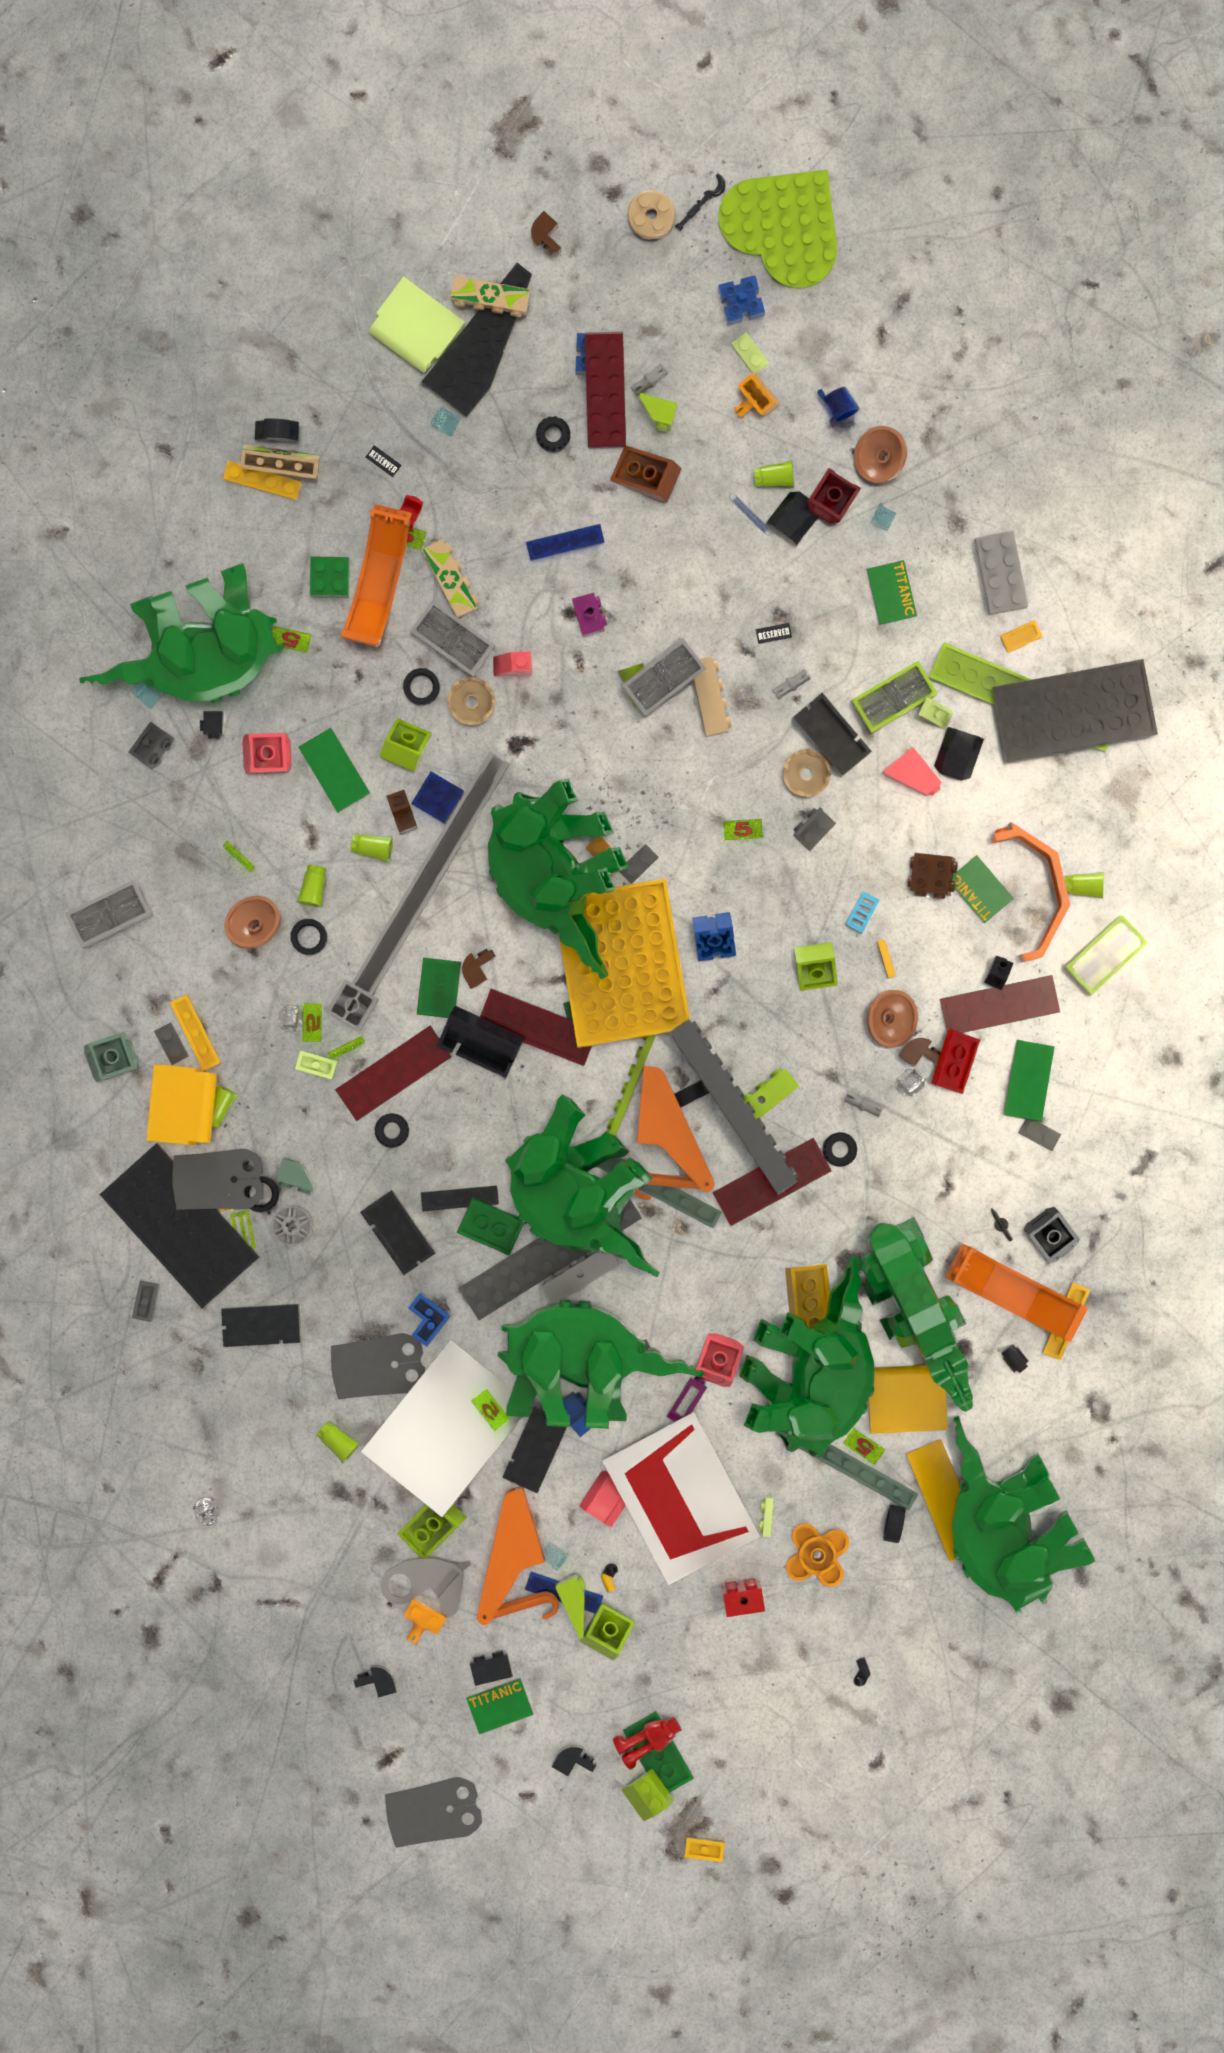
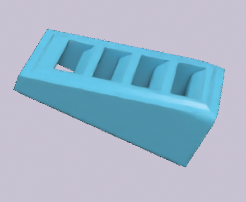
M863 891L845 925L862 934L880 900ZM866 898L873 902V906L863 902V899ZM860 904L870 909L869 913L860 909ZM858 911L861 914L867 916L866 919H863L856 915V912ZM855 918L862 922V926L853 922L852 919Z

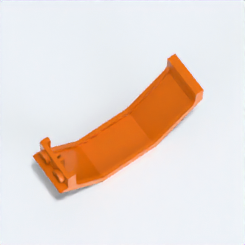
M374 504L373 509H371V523L366 551L355 596L345 627L341 631V638L379 647L399 580L412 513Z
M1010 822L1008 827L996 829L995 833L991 836L992 843L1020 839L1046 857L1058 902L1057 911L1038 949L1019 955L1022 963L1044 956L1070 907V901L1058 852Z
M963 1243L945 1278L1069 1342L1072 1341L1088 1310V1307L1057 1293Z

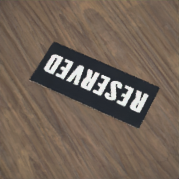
M375 445L365 457L391 477H394L402 466Z
M789 623L756 629L758 644L792 638Z

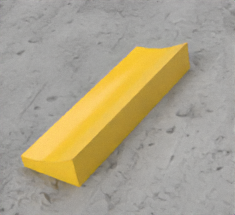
M827 1264L785 1268L789 1313L802 1319L807 1327H813L825 1318L828 1311L830 1290Z
M942 1439L906 1452V1456L948 1560L953 1561L956 1557L953 1554L952 1519L960 1488Z

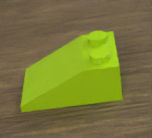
M452 1504L443 1517L425 1505L397 1535L420 1558H428L467 1517L454 1504Z
M577 1574L556 1583L555 1588L581 1640L584 1638V1589H586V1584L582 1576L578 1578Z

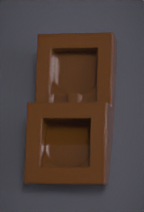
M405 790L387 795L386 797L399 834L417 829L418 827Z

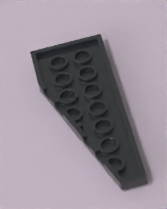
M516 263L500 284L527 289L532 274L519 263ZM489 308L478 310L422 380L425 386L466 418L492 386L517 318L511 316L510 312L503 311L502 314L492 312V309Z

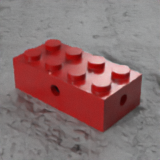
M751 1578L744 1580V1583L741 1584L732 1581L726 1582L725 1586H722L727 1617L765 1612L760 1581Z

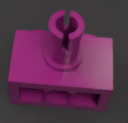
M593 592L572 598L582 637L605 631L604 626H607L605 615H600L599 608L602 605L599 596L595 597Z

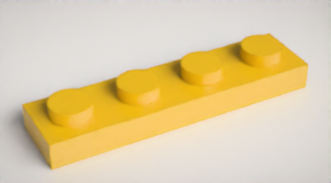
M231 461L227 462L223 476L225 481L297 501L302 484L301 481L270 472L240 468V464Z
M188 994L170 1002L201 1068L206 1071L220 1064L217 1053Z
M1072 1282L1066 1297L1084 1305L1090 1289ZM1050 1333L1042 1353L1061 1361L1069 1341Z

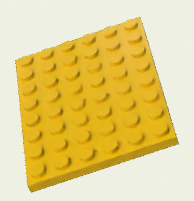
M666 878L618 886L611 893H591L586 897L584 915L597 933L598 953L608 972L606 978H599L598 973L592 972L590 966L582 963L574 948L565 946L560 941L577 1048L670 1033V1031L688 1019L690 1020Z

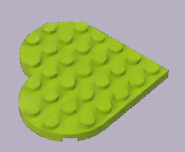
M828 169L747 179L734 185L723 197L718 212V223L724 239L741 253L753 256L761 255L767 273L781 285L794 289L809 288L823 281L830 273L836 261L837 241Z

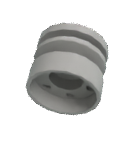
M291 1205L280 1209L272 1219L271 1228L278 1242L287 1246H296L310 1238L314 1222L306 1209ZM293 1220L297 1228L290 1231L287 1223H291Z

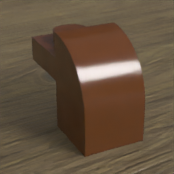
M545 211L536 218L532 225V242L536 249L543 244V249L549 255L554 254L557 257L562 252V248L550 236L558 228V223Z
M486 948L477 954V959L474 958L472 953L465 958L462 965V973L471 989L488 980L480 966L496 957L493 950L488 951Z
M916 1038L909 1041L898 1056L915 1067L922 1055L937 1064L941 1052L934 1047L928 1048L932 1042L931 1040Z

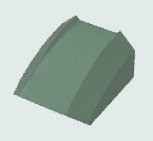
M124 1032L84 1046V1055L86 1056L92 1077L96 1082L137 1068L138 1059L131 1039Z

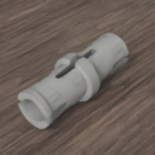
M659 364L649 374H644V378L631 386L633 392L640 387L635 392L637 397L650 386L654 387L659 379L668 374L666 369L658 373L664 368L662 364Z
M803 669L795 676L786 678L784 683L773 688L774 694L782 690L776 697L780 699L810 680L809 674L801 678L807 674V671Z
M848 1091L844 1102L858 1107L860 1111L863 1112L865 1110L877 1117L881 1115L880 1111L884 1108V1106L868 1100V1097L865 1096L863 1098L851 1091Z

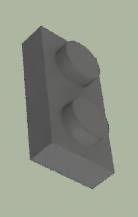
M645 844L627 861L629 868L620 871V873L633 884L659 857Z
M171 1022L154 1031L171 1065L189 1057Z
M1025 1119L1018 1132L1020 1135L1050 1151H1053L1061 1136L1060 1133L1037 1121Z
M139 1281L132 1314L133 1319L147 1322L152 1321L159 1284Z

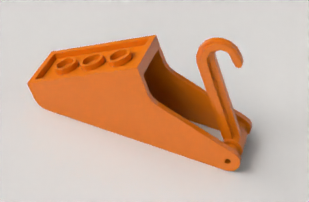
M644 1066L637 1143L661 1146L688 1175L677 1176L649 1173L653 1179L648 1185L701 1189L705 1192L713 1190L715 1183L664 1071L657 1067ZM639 1188L634 1192L640 1199H651L650 1195L640 1193Z
M522 1486L508 1490L503 1499L477 1613V1620L482 1625L489 1624L492 1619L544 1603H551L553 1606L550 1612L542 1615L543 1619H548L554 1616L559 1608L557 1597L548 1591L502 1604L523 1569L545 1562L540 1539L524 1487Z

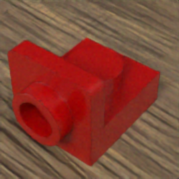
M406 495L400 510L412 513L409 528L413 529L422 511L423 501L416 496Z

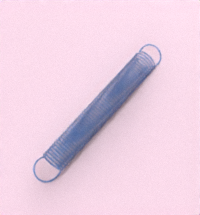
M741 501L737 505V507L741 508L740 510L746 507L742 512L748 509L744 514H746L748 518L751 515H753L750 518V520L754 516H756L752 520L754 521L753 523H756L755 525H757L759 522H761L757 527L763 524L759 529H761L764 526V528L766 529L763 531V533H765V531L768 529V526H766V524H764V522H762L761 519L759 520V517H757V515H755V513H753V511H751V509L745 506V504Z

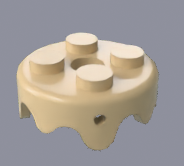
M649 190L639 193L633 198L628 207L629 227L632 232L646 240L664 238L675 222V209L672 201L659 191ZM650 209L655 210L657 216L654 219H649L646 217V212Z
M469 677L455 682L447 698L451 715L458 722L468 726L479 725L487 721L492 715L496 704L491 686L476 677ZM475 697L477 699L476 706H467V698Z
M814 749L794 752L787 759L783 768V780L786 787L799 797L808 798L820 794L827 787L831 778L828 760ZM805 768L812 771V777L809 779H804L801 776V771Z

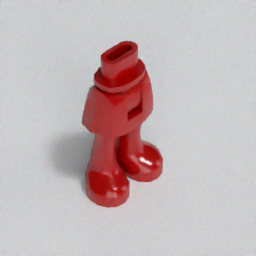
M674 1717L670 1720L665 1719L664 1721L659 1720L647 1723L644 1726V1730L626 1739L618 1735L613 1738V1742L617 1752L621 1755L646 1739L649 1740L643 1746L622 1755V1761L631 1770L636 1767L637 1760L655 1749L658 1752L664 1749L676 1737L675 1734L682 1731Z

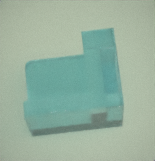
M440 406L431 421V425L452 436L461 422V418Z
M880 503L871 523L888 531L897 513L883 507L884 504Z
M144 680L132 691L150 709L164 696L155 687H146Z
M550 1541L543 1550L545 1562L550 1564L556 1571L560 1569L569 1553Z

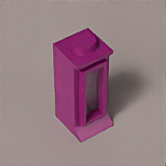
M697 1376L695 1379L690 1377L666 1416L676 1422L691 1414L707 1389V1386L704 1385L706 1381Z

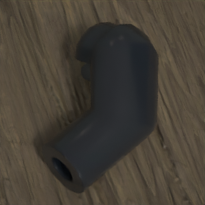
M865 1657L856 1660L859 1671L853 1682L858 1687L865 1685L871 1674Z

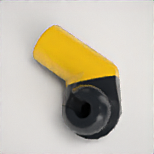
M615 1564L605 1566L601 1574V1579L607 1593L616 1589L612 1581L614 1575L618 1572V1567Z

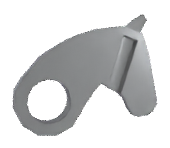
M437 1558L406 1560L385 1572L381 1580V1592L388 1601L397 1605L406 1604L423 1591L431 1588L440 1601L441 1613L446 1616H453L457 1613L463 1585V1571L471 1566L470 1561L455 1564ZM404 1574L410 1579L412 1586L407 1595L400 1597L390 1592L388 1581L393 1575Z

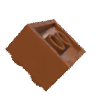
M624 446L610 480L640 494L667 503L682 468L671 459Z

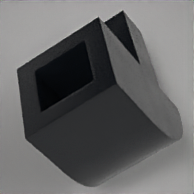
M276 418L255 421L256 441H298L299 422Z
M372 1665L370 1667L371 1674H368V1671L357 1674V1678L353 1680L355 1688L374 1683L378 1698L397 1693L398 1691L393 1674L381 1665Z
M573 1744L562 1748L558 1752L551 1767L569 1776L575 1763L591 1772L594 1771L596 1763L592 1756L586 1753L584 1756L581 1755L583 1746Z

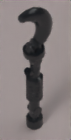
M716 174L718 186L714 190H707L703 193L705 196L702 200H697V204H694L687 212L684 219L675 225L677 230L681 231L687 221L697 214L708 198L711 199L712 196H719L723 193L726 183L722 175Z

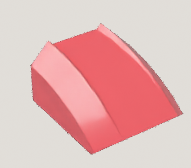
M286 733L246 734L243 736V768L246 774L289 771L291 766V746Z
M717 1333L708 1334L696 1370L702 1369L704 1371L703 1377L699 1378L722 1387H731L744 1346L739 1341Z
M601 1471L579 1507L604 1524L612 1527L624 1509L625 1503L608 1471Z

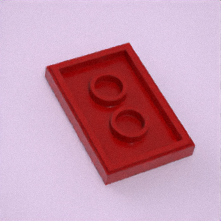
M948 1029L931 1084L963 1094L980 1039Z

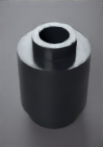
M1014 1344L1001 1353L1004 1357L1003 1360L1014 1373L1018 1371L1020 1374L1028 1367L1026 1363L1029 1360Z

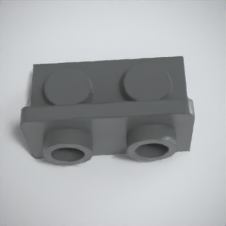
M150 721L128 753L150 769H153L159 763L166 750L170 748L174 738Z
M821 807L818 810L813 808L807 815L809 819L804 824L800 822L794 828L796 833L793 836L809 851L836 824Z

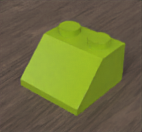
M640 393L639 403L652 426L661 432L671 431L677 411V402Z
M396 718L384 741L379 757L415 771L432 733Z
M832 942L794 948L800 991L838 985Z
M601 1604L584 1632V1638L580 1642L614 1660L620 1654L635 1622L608 1606Z
M650 1769L621 1790L643 1821L656 1816L668 1808L674 1801V1798L653 1769Z

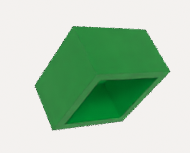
M311 556L310 596L319 598H349L350 558Z

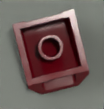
M828 468L807 501L810 512L830 524L838 523L851 506L861 488Z

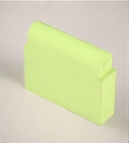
M403 276L377 311L376 315L378 318L372 324L368 333L422 373H425L435 360L438 361L466 324L465 321Z

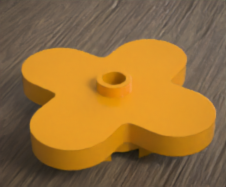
M809 1523L798 1524L793 1529L792 1540L799 1551L787 1561V1574L795 1581H803L814 1574L823 1585L827 1587L837 1586L841 1583L844 1576L843 1569L837 1558L845 1553L849 1547L848 1535L843 1530L832 1529L821 1536L813 1525ZM816 1551L821 1552V1556L819 1558L814 1557V1553Z

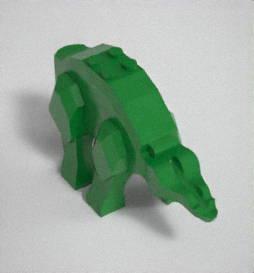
M241 563L221 571L225 582L223 597L210 585L208 577L185 585L187 592L199 601L212 623L190 621L182 623L172 591L130 603L132 611L144 620L152 642L151 652L144 659L121 662L104 673L79 677L80 683L89 681L91 684L97 681L102 685L116 679H121L128 684H137L144 680L146 687H155L160 692L186 701L211 700V703L223 700V695L229 694L231 697L240 694V689H243L259 674L267 657L283 649L284 645L283 643L276 644L269 628L270 625L277 623V619L265 615L260 610H250L246 570L244 564Z
M569 778L553 783L541 797H532L522 792H517L514 794L513 804L506 807L498 804L491 809L493 829L488 842L490 877L496 881L498 886L496 891L517 915L540 928H549L553 934H559L561 943L574 948L582 963L590 966L592 972L598 973L599 978L604 979L608 976V972L598 953L597 933L584 915L586 897L591 893L605 894L615 891L616 889L610 874L623 871L629 867L620 847L609 848L586 861L578 863L577 858L562 843L576 837L591 836L599 838L614 833L605 812H595L591 815L563 813L568 805L578 801Z
M562 1094L557 1099L554 1112L541 1134L526 1136L523 1139L524 1144L512 1156H508L505 1159L511 1170L510 1192L515 1208L519 1212L518 1218L524 1224L528 1223L531 1226L529 1230L536 1238L540 1237L544 1241L548 1240L567 1250L609 1253L618 1258L626 1259L633 1267L658 1277L660 1272L645 1260L640 1246L620 1230L622 1210L636 1189L644 1184H648L653 1178L639 1162L630 1157L625 1162L621 1161L609 1174L601 1179L588 1173L589 1170L608 1159L625 1157L629 1150L615 1135L608 1131H605L600 1137L577 1146L569 1147L577 1124L586 1114L572 1098Z
M915 1217L897 1225L879 1223L873 1228L868 1238L867 1244L870 1254L859 1260L866 1277L863 1287L871 1304L875 1305L892 1297L898 1310L879 1319L889 1340L896 1338L901 1348L915 1344L918 1352L926 1361L932 1380L950 1395L956 1406L966 1412L973 1407V1395L968 1382V1362L957 1347L953 1331L967 1323L957 1303L955 1304L949 1295L941 1298L937 1297L923 1267L933 1261V1258Z
M850 1256L842 1280L830 1293L828 1311L825 1318L813 1327H807L802 1319L789 1312L786 1314L782 1327H777L763 1319L760 1320L753 1341L762 1347L794 1356L792 1362V1383L784 1382L772 1374L762 1361L749 1355L746 1356L739 1374L746 1382L751 1383L770 1404L761 1406L752 1403L744 1426L758 1433L776 1431L787 1451L794 1452L801 1446L808 1449L812 1457L819 1458L823 1455L829 1444L845 1436L860 1420L861 1416L866 1413L868 1397H871L874 1393V1360L867 1336L861 1331L862 1323L858 1321L863 1311L857 1296L861 1285V1278L858 1275L861 1271L858 1267L860 1259L857 1256Z
M560 1300V1303L536 1309L528 1318L520 1323L504 1324L501 1327L502 1331L508 1332V1350L499 1351L498 1357L506 1363L511 1373L517 1375L506 1405V1416L530 1417L531 1404L538 1394L546 1414L545 1423L547 1426L570 1427V1415L563 1404L560 1378L581 1388H587L585 1427L609 1429V1421L626 1422L627 1413L620 1402L622 1379L630 1373L640 1371L656 1376H666L675 1373L699 1377L704 1375L702 1369L696 1370L693 1365L688 1366L684 1360L666 1359L656 1348H646L645 1342L638 1339L635 1333L619 1318L605 1309L592 1305L591 1301L581 1300L579 1304H572L571 1300Z
M956 1416L954 1417V1422L957 1424L955 1427L957 1432L956 1444L963 1453L960 1469L964 1479L959 1482L960 1490L957 1494L952 1519L953 1554L957 1561L961 1560L963 1562L962 1570L966 1578L971 1577L972 1581L988 1595L1008 1601L1017 1615L1022 1613V1607L1038 1598L1042 1604L1047 1603V1596L1053 1585L1052 1574L1062 1570L1090 1565L1095 1562V1558L1084 1538L1072 1544H1067L1072 1537L1078 1535V1530L1067 1510L1058 1515L1054 1524L1034 1541L1032 1540L1029 1513L1060 1500L1039 1453L1031 1456L1025 1469L1003 1481L995 1482L986 1476L980 1455L966 1438L960 1418Z

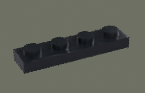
M497 1185L421 1192L422 1212L466 1208L469 1206L472 1197L489 1205H498Z

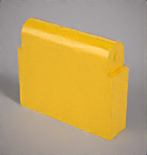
M154 1064L146 1141L196 1145V1142L211 1143L217 1074L211 1072L203 1073L204 1069Z
M927 1365L874 1367V1393L871 1397H868L870 1434L948 1430L946 1391L932 1380Z

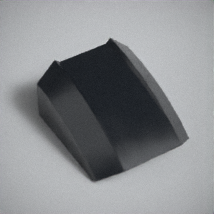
M800 491L790 492L766 522L767 526L776 530L796 547L819 518L810 512L807 503L809 498Z
M947 727L934 767L940 774L961 781L971 778L984 739L956 728Z
M1055 1207L1045 1209L1044 1212L1027 1223L1024 1229L1049 1264L1058 1261L1080 1241Z

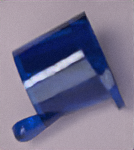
M840 387L826 396L822 389L817 391L818 396L826 403L832 417L829 420L830 424L841 422L860 410L846 387Z

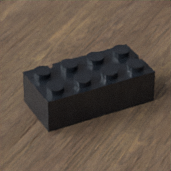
M821 693L809 703V710L807 707H804L792 720L842 778L872 751L861 738L857 742L855 741L858 734L827 697Z
M454 1006L436 1046L452 1053L457 1043H460L461 1045L456 1052L457 1056L506 1078L525 1037L458 1006Z
M393 1190L360 1212L369 1226L373 1224L376 1226L372 1229L403 1275L419 1265L417 1261L423 1263L436 1254Z
M300 1303L221 1309L222 1326H226V1329L222 1330L223 1347L280 1344L281 1340H283V1344L302 1342Z
M534 1406L512 1454L511 1459L514 1462L509 1461L502 1478L538 1493L567 1427L547 1426L544 1410Z

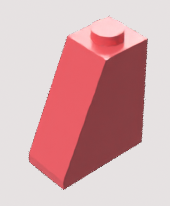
M509 652L493 657L494 676L532 675L531 652Z
M914 747L882 772L886 777L925 796L929 793L933 796L941 789L939 785L942 782Z

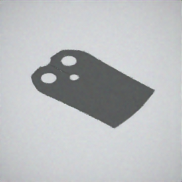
M248 1149L174 1155L172 1183L176 1209H249L263 1199L264 1184L260 1181V1174L263 1172L261 1157ZM247 1159L254 1162V1169L249 1172L243 1169V1162ZM232 1176L237 1177L238 1180L236 1183L231 1182ZM247 1186L255 1188L256 1194L254 1197L248 1198L244 1195V1189Z
M399 1333L364 1341L332 1345L331 1370L338 1400L408 1393L425 1373V1367L421 1363V1356L423 1355L421 1342L409 1334ZM407 1343L412 1344L415 1348L414 1353L409 1356L405 1355L402 1351V1347ZM393 1361L398 1362L397 1368L391 1366ZM410 1369H414L418 1373L417 1380L413 1382L406 1379V1373Z
M453 1777L420 1787L385 1794L387 1821L395 1847L467 1837L474 1833L482 1824L481 1809L476 1805L478 1794L474 1783L461 1777ZM466 1787L469 1791L468 1797L460 1799L457 1796L458 1788ZM449 1805L453 1806L454 1808L453 1812L451 1813L447 1812L446 1810L447 1806ZM465 1813H471L474 1816L472 1824L465 1825L462 1822V1816Z

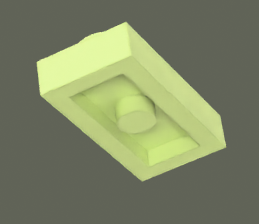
M747 332L731 343L752 373L756 374L769 364Z
M926 698L919 715L945 729L953 711L930 698Z
M300 1051L295 1069L333 1079L338 1061Z
M765 1496V1501H761L760 1512L764 1513V1518L760 1520L759 1532H762L763 1537H771L773 1497Z

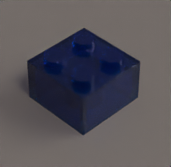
M430 771L411 805L445 825L463 796L464 790Z

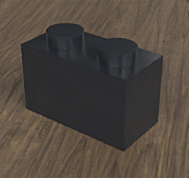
M503 1650L493 1652L492 1656L486 1658L484 1655L473 1657V1661H470L475 1686L513 1677L508 1652L503 1653Z

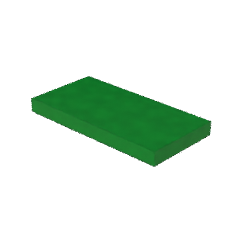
M331 727L298 747L337 813L370 794Z
M1016 1040L1004 1109L1005 1116L1042 1122L1055 1046Z
M654 1711L623 1729V1732L627 1738L632 1737L644 1730L645 1724L659 1721L661 1718L657 1711ZM646 1739L640 1742L639 1744L633 1746V1750L648 1743L649 1740ZM673 1740L661 1751L658 1752L655 1749L639 1759L646 1772L650 1769L654 1770L669 1793L694 1779Z

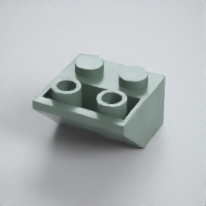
M288 1158L282 1159L276 1178L277 1181H280L279 1185L287 1188H292V1185L298 1187L297 1191L305 1194H310V1191L315 1192L316 1186L305 1165Z

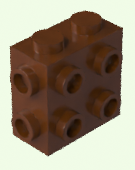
M915 853L910 861V868H913L912 876L908 878L910 891L915 892V896L926 897V894H934L933 898L945 899V896H951V892L955 890L953 873L957 872L958 862H955V858L951 856Z

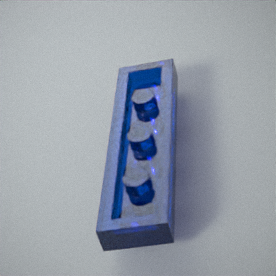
M596 524L527 541L526 545L530 561L603 544L605 541L601 525Z
M533 1571L530 1572L525 1590L533 1593L548 1591L553 1593L559 1602H562L555 1588V1584L560 1582V1580ZM584 1589V1610L596 1613L604 1595Z

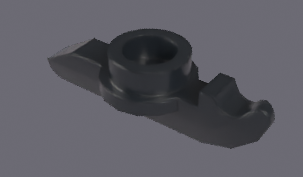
M991 1208L992 1215L996 1220L994 1223L995 1229L1003 1232L1009 1242L1012 1241L1013 1238L1007 1230L1008 1221L1000 1218L998 1213Z

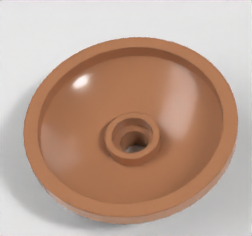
M877 426L865 432L857 442L854 451L856 470L864 479L873 483H884L892 480L900 473L907 458V446L903 436L897 430L888 426Z
M246 897L229 910L224 924L225 933L229 940L240 948L251 949L262 946L276 934L280 925V913L277 906L266 897Z
M887 990L880 993L871 1003L867 1015L868 1029L873 1039L880 1045L899 1047L909 1041L916 1030L918 1023L917 1008L912 998L905 992Z

